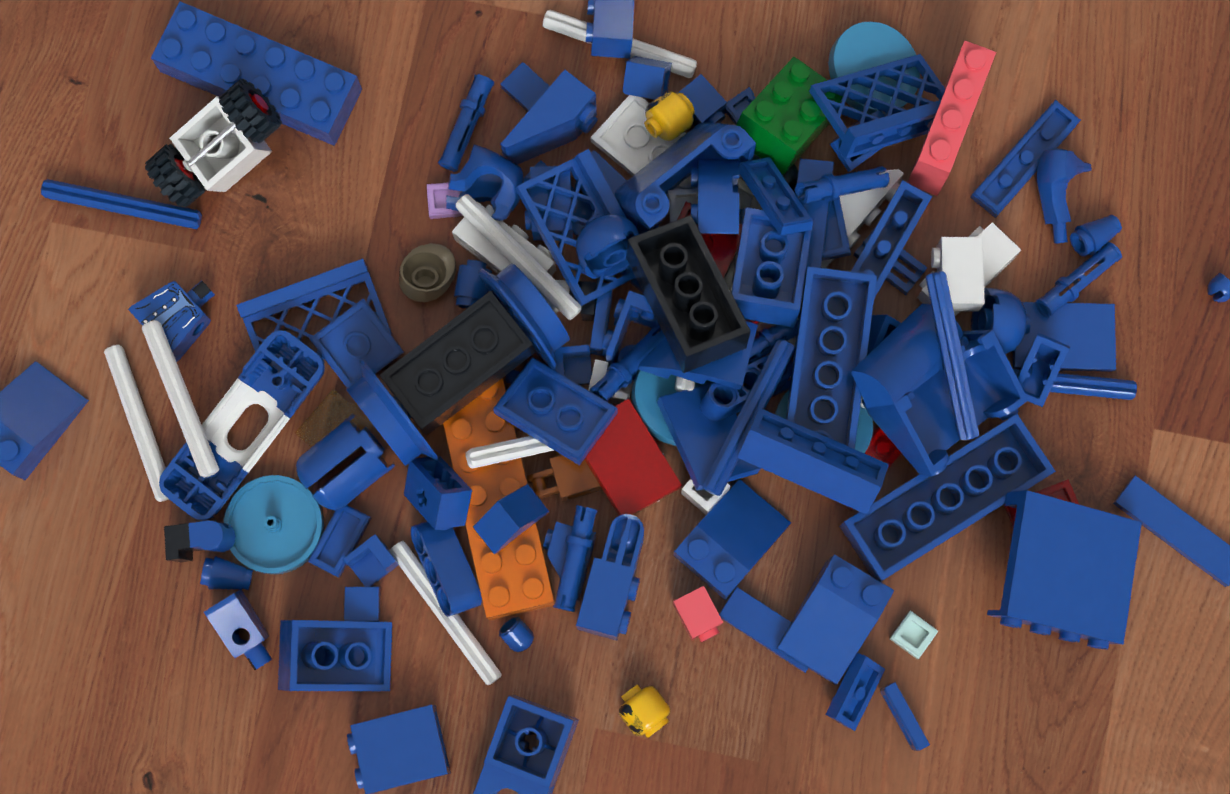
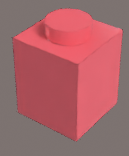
M705 586L673 601V606L691 641L699 637L702 643L719 634L717 627L722 625L723 621Z

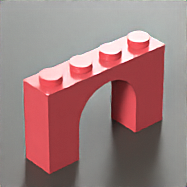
M964 41L950 71L941 102L907 183L924 192L938 196L953 167L996 55L995 51Z

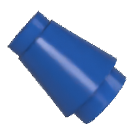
M1109 215L1079 225L1070 235L1071 245L1079 255L1092 256L1115 237L1117 233L1121 232V223L1116 216Z
M217 556L214 559L206 558L200 584L208 586V589L249 590L253 570Z

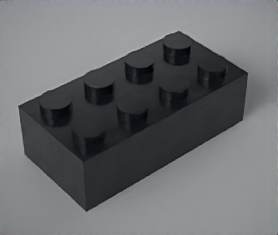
M691 215L628 239L626 259L683 373L747 348L751 331Z

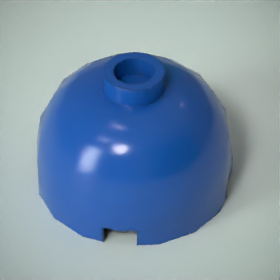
M598 214L591 217L582 228L576 240V253L584 273L591 279H596L594 273L598 274L605 271L604 276L607 278L630 267L626 259L628 239L641 234L636 225L622 215Z
M984 288L985 304L979 311H972L971 331L993 330L1004 353L1007 354L1015 350L1022 342L1024 335L1030 332V315L1026 314V309L1021 300L1011 292L997 288Z

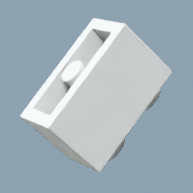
M941 237L936 248H932L931 266L932 268H937V272L944 271L946 273L953 310L979 311L985 304L983 237Z

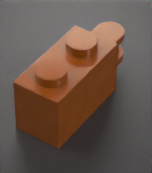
M555 452L556 457L550 458L552 468L527 476V481L532 482L534 493L539 499L560 493L562 502L603 490L585 459L579 466L558 452ZM555 476L557 486L547 489L545 478Z

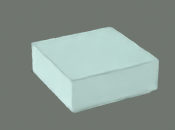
M910 610L889 639L914 658L919 659L938 633V630Z

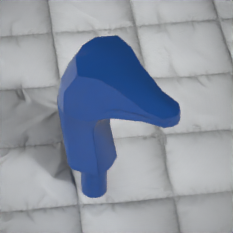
M1058 148L1043 151L1037 165V185L1045 224H1052L1054 243L1068 242L1066 222H1071L1066 202L1068 182L1075 175L1089 172L1092 168L1090 163L1083 162L1073 151Z

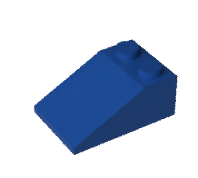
M564 69L501 142L503 157L518 165L576 140L582 132L587 134L598 120L596 118V93Z
M747 207L744 213L731 294L744 319L794 328L800 312L812 230L780 236L764 210Z
M37 361L0 391V466L23 480L29 477L89 401Z
M739 479L674 551L673 556L721 598L726 600L788 528L791 522Z
M834 554L824 563L776 649L837 685L877 623L894 590Z
M280 620L278 690L390 691L392 622Z

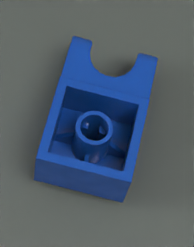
M622 514L612 521L602 559L594 557L576 623L579 631L617 641L619 633L625 635L627 633L631 612L626 611L628 600L635 601L640 578L635 577V572L644 541L643 524L634 515Z
M516 695L508 696L473 794H498L504 788L512 789L518 794H552L579 719ZM534 732L537 735L536 739L539 740V745L531 750L529 749V742L525 740V736L532 735Z

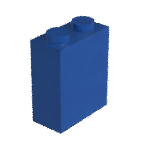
M428 705L350 725L352 733L347 734L348 746L352 755L357 754L359 768H355V778L358 788H364L365 794H372L451 774L436 705Z

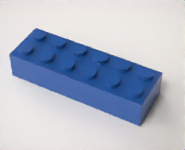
M179 1L151 56L152 61L160 72L219 97L239 79H245L248 83L254 84L255 89H260L262 95L270 100L269 103L276 108L275 112L280 115L282 124L333 146L336 145L362 91L358 77L354 74Z
M807 266L785 419L855 449L862 395L851 371L867 356L877 275Z
M1018 414L950 455V459L946 463L947 467L943 472L935 476L919 474L873 503L868 513L859 512L839 526L873 578L880 582L1004 505L1007 492L1028 490L1056 472Z

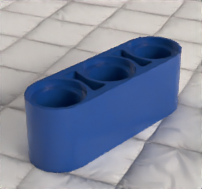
M769 355L747 366L743 383L749 385L751 389ZM791 359L773 394L780 391L791 377L793 365ZM714 382L700 402L701 412L712 421L724 420L741 411L751 390L746 389L744 386L740 390H736ZM714 397L722 399L725 405L718 403Z
M427 521L412 526L411 539L445 616L450 617L480 606L482 597L479 586L453 527L448 530H434Z

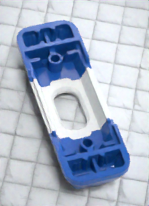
M278 330L267 336L243 367L240 376L202 424L219 471L209 477L204 478L200 476L186 442L160 476L159 486L161 492L188 515L197 520L211 519L219 512L324 374L325 365L319 354L287 331ZM252 404L263 406L269 415L267 424L247 449L237 450L233 448L227 439L229 430L247 407Z

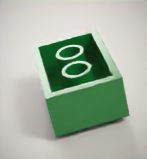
M793 57L747 106L736 126L744 129L756 142L754 154L761 159L770 157L783 175L787 173L830 123L809 92L811 85L827 81V79L796 57ZM830 91L824 93L827 99L841 103L843 96Z

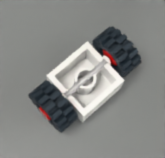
M239 79L220 97L216 96L170 137L175 148L172 144H166L146 161L145 169L148 171L149 178L154 179L153 184L155 187H159L161 189L160 192L164 196L167 195L169 201L172 203L176 202L177 206H183L184 208L194 202L206 190L226 192L272 152L265 139L282 124L281 117L275 112L276 108L274 105H270V100L262 95L260 89H255L254 84L248 83L245 79Z

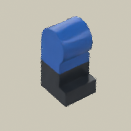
M209 520L164 526L166 560L180 563L193 561V552L201 550L226 552L235 543V531L227 523Z

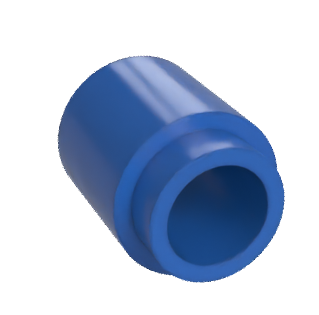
M467 260L466 265H459L454 297L457 298L456 306L467 309L488 293L478 273L480 269H483L492 274L491 270L486 269V263L477 260Z

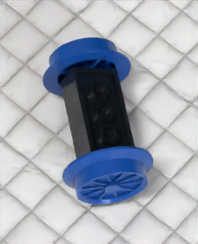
M513 263L497 275L480 269L478 271L479 276L489 292L380 374V377L394 394V397L391 396L363 359L360 360L362 377L346 388V390L405 466L421 454L435 460L438 459L436 453L411 422V418L427 436L534 353L553 370L557 368L554 352L567 343L570 337L560 319L541 293Z

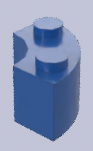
M698 159V167H691V187H697V204H691V216L700 234H739L738 159Z

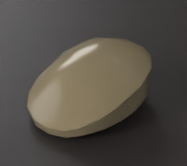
M432 243L413 249L404 258L400 266L399 286L402 292L416 302L436 300L444 294L454 280L456 273V260L453 253L443 245Z

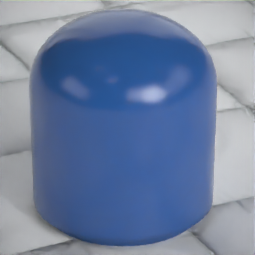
M520 617L509 619L499 630V636L515 652L525 651L533 643V632Z

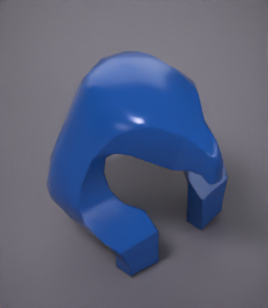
M474 144L469 160L460 173H450L448 189L462 192L458 197L446 195V209L458 211L455 204L463 195L469 194L479 203L491 201L495 212L492 214L494 220L502 221L507 219L520 201L515 188L524 183L522 168L496 152Z

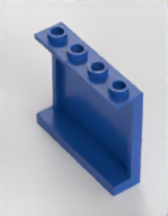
M1028 490L1007 492L1005 506L1016 508L1017 510L1000 610H988L987 615L1000 618V625L1021 628L1022 624L1030 626L1029 632L1051 635V631L1059 633L1058 639L1079 643L1080 638L1088 640L1087 646L1108 650L1109 644L1124 645L1142 522Z

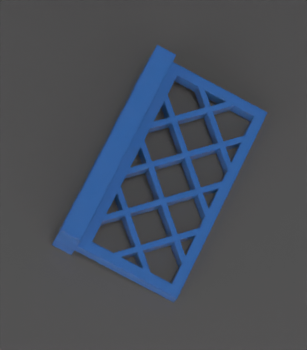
M918 54L813 84L809 92L841 139L842 143L839 150L844 158L847 159L928 134L945 88L923 56ZM916 67L922 75V79L904 73L905 69ZM886 76L897 80L896 86L893 87L877 81L878 77ZM901 82L918 88L917 95L899 89ZM860 84L870 88L868 95L850 89L851 85ZM874 90L892 96L890 104L873 98ZM923 90L936 95L939 101L933 102L922 98ZM830 91L843 96L841 103L827 99L824 93ZM897 98L913 104L914 107L905 110L894 104ZM846 99L864 104L863 112L845 106ZM869 106L886 112V116L877 118L867 114ZM842 114L858 120L859 124L847 128L840 116Z
M589 149L515 188L576 301L581 306L636 279L631 267H628L625 270L627 274L620 278L612 276L605 278V271L598 274L594 273L595 277L598 278L595 291L585 296L578 284L580 274H585L580 263L578 262V265L567 262L562 255L564 243L576 247V240L566 237L570 222L585 226L588 221L573 215L577 200L590 205L593 211L591 217L598 214H615L626 217ZM570 169L576 180L574 191L556 186L559 174ZM553 178L552 184H551V183H548V182H545V181H547V180ZM535 186L550 190L546 205L533 202L527 190ZM554 192L572 198L568 213L550 207ZM548 214L566 220L562 235L548 230L545 224ZM603 280L610 282L602 287Z
M364 259L236 305L256 352L261 345L260 341L264 342L265 339L257 336L253 325L254 322L267 318L278 323L274 332L280 330L283 325L298 332L297 338L300 341L303 335L311 338L313 335L305 331L313 314L328 321H334L338 318L344 303L352 306L356 304L347 299L352 286L365 282L370 293L366 302L370 305L371 301H373L376 309L375 314L392 335ZM345 289L343 296L335 294V292ZM330 295L340 300L333 318L315 311L320 299L324 296ZM314 300L311 308L303 305ZM297 306L309 311L301 330L284 322L289 309ZM283 312L279 320L274 317H271L275 314ZM317 350L316 353L319 354V356L323 360H325L321 353Z

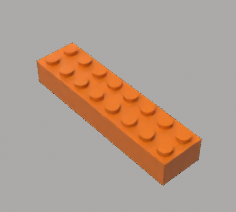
M504 377L443 423L453 470L472 489L465 525L485 615L489 621L555 604L537 522L495 555L473 528L498 500L528 484L522 458L472 469L468 466L465 457L466 452L471 448L517 439L515 426L494 414L493 411L495 405L507 391Z

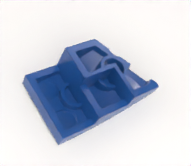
M746 321L751 331L746 349L686 373L682 372L665 337L640 362L638 370L666 379L670 375H674L699 384H704L708 380L740 390L743 386L758 324Z

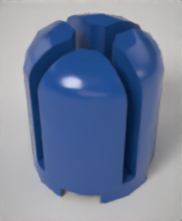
M354 413L302 454L296 463L299 480L307 489L359 447H363L364 453L312 495L320 505L334 511L345 507L396 466L394 462L389 466L381 456L385 449L367 427L360 430L351 421L356 416Z

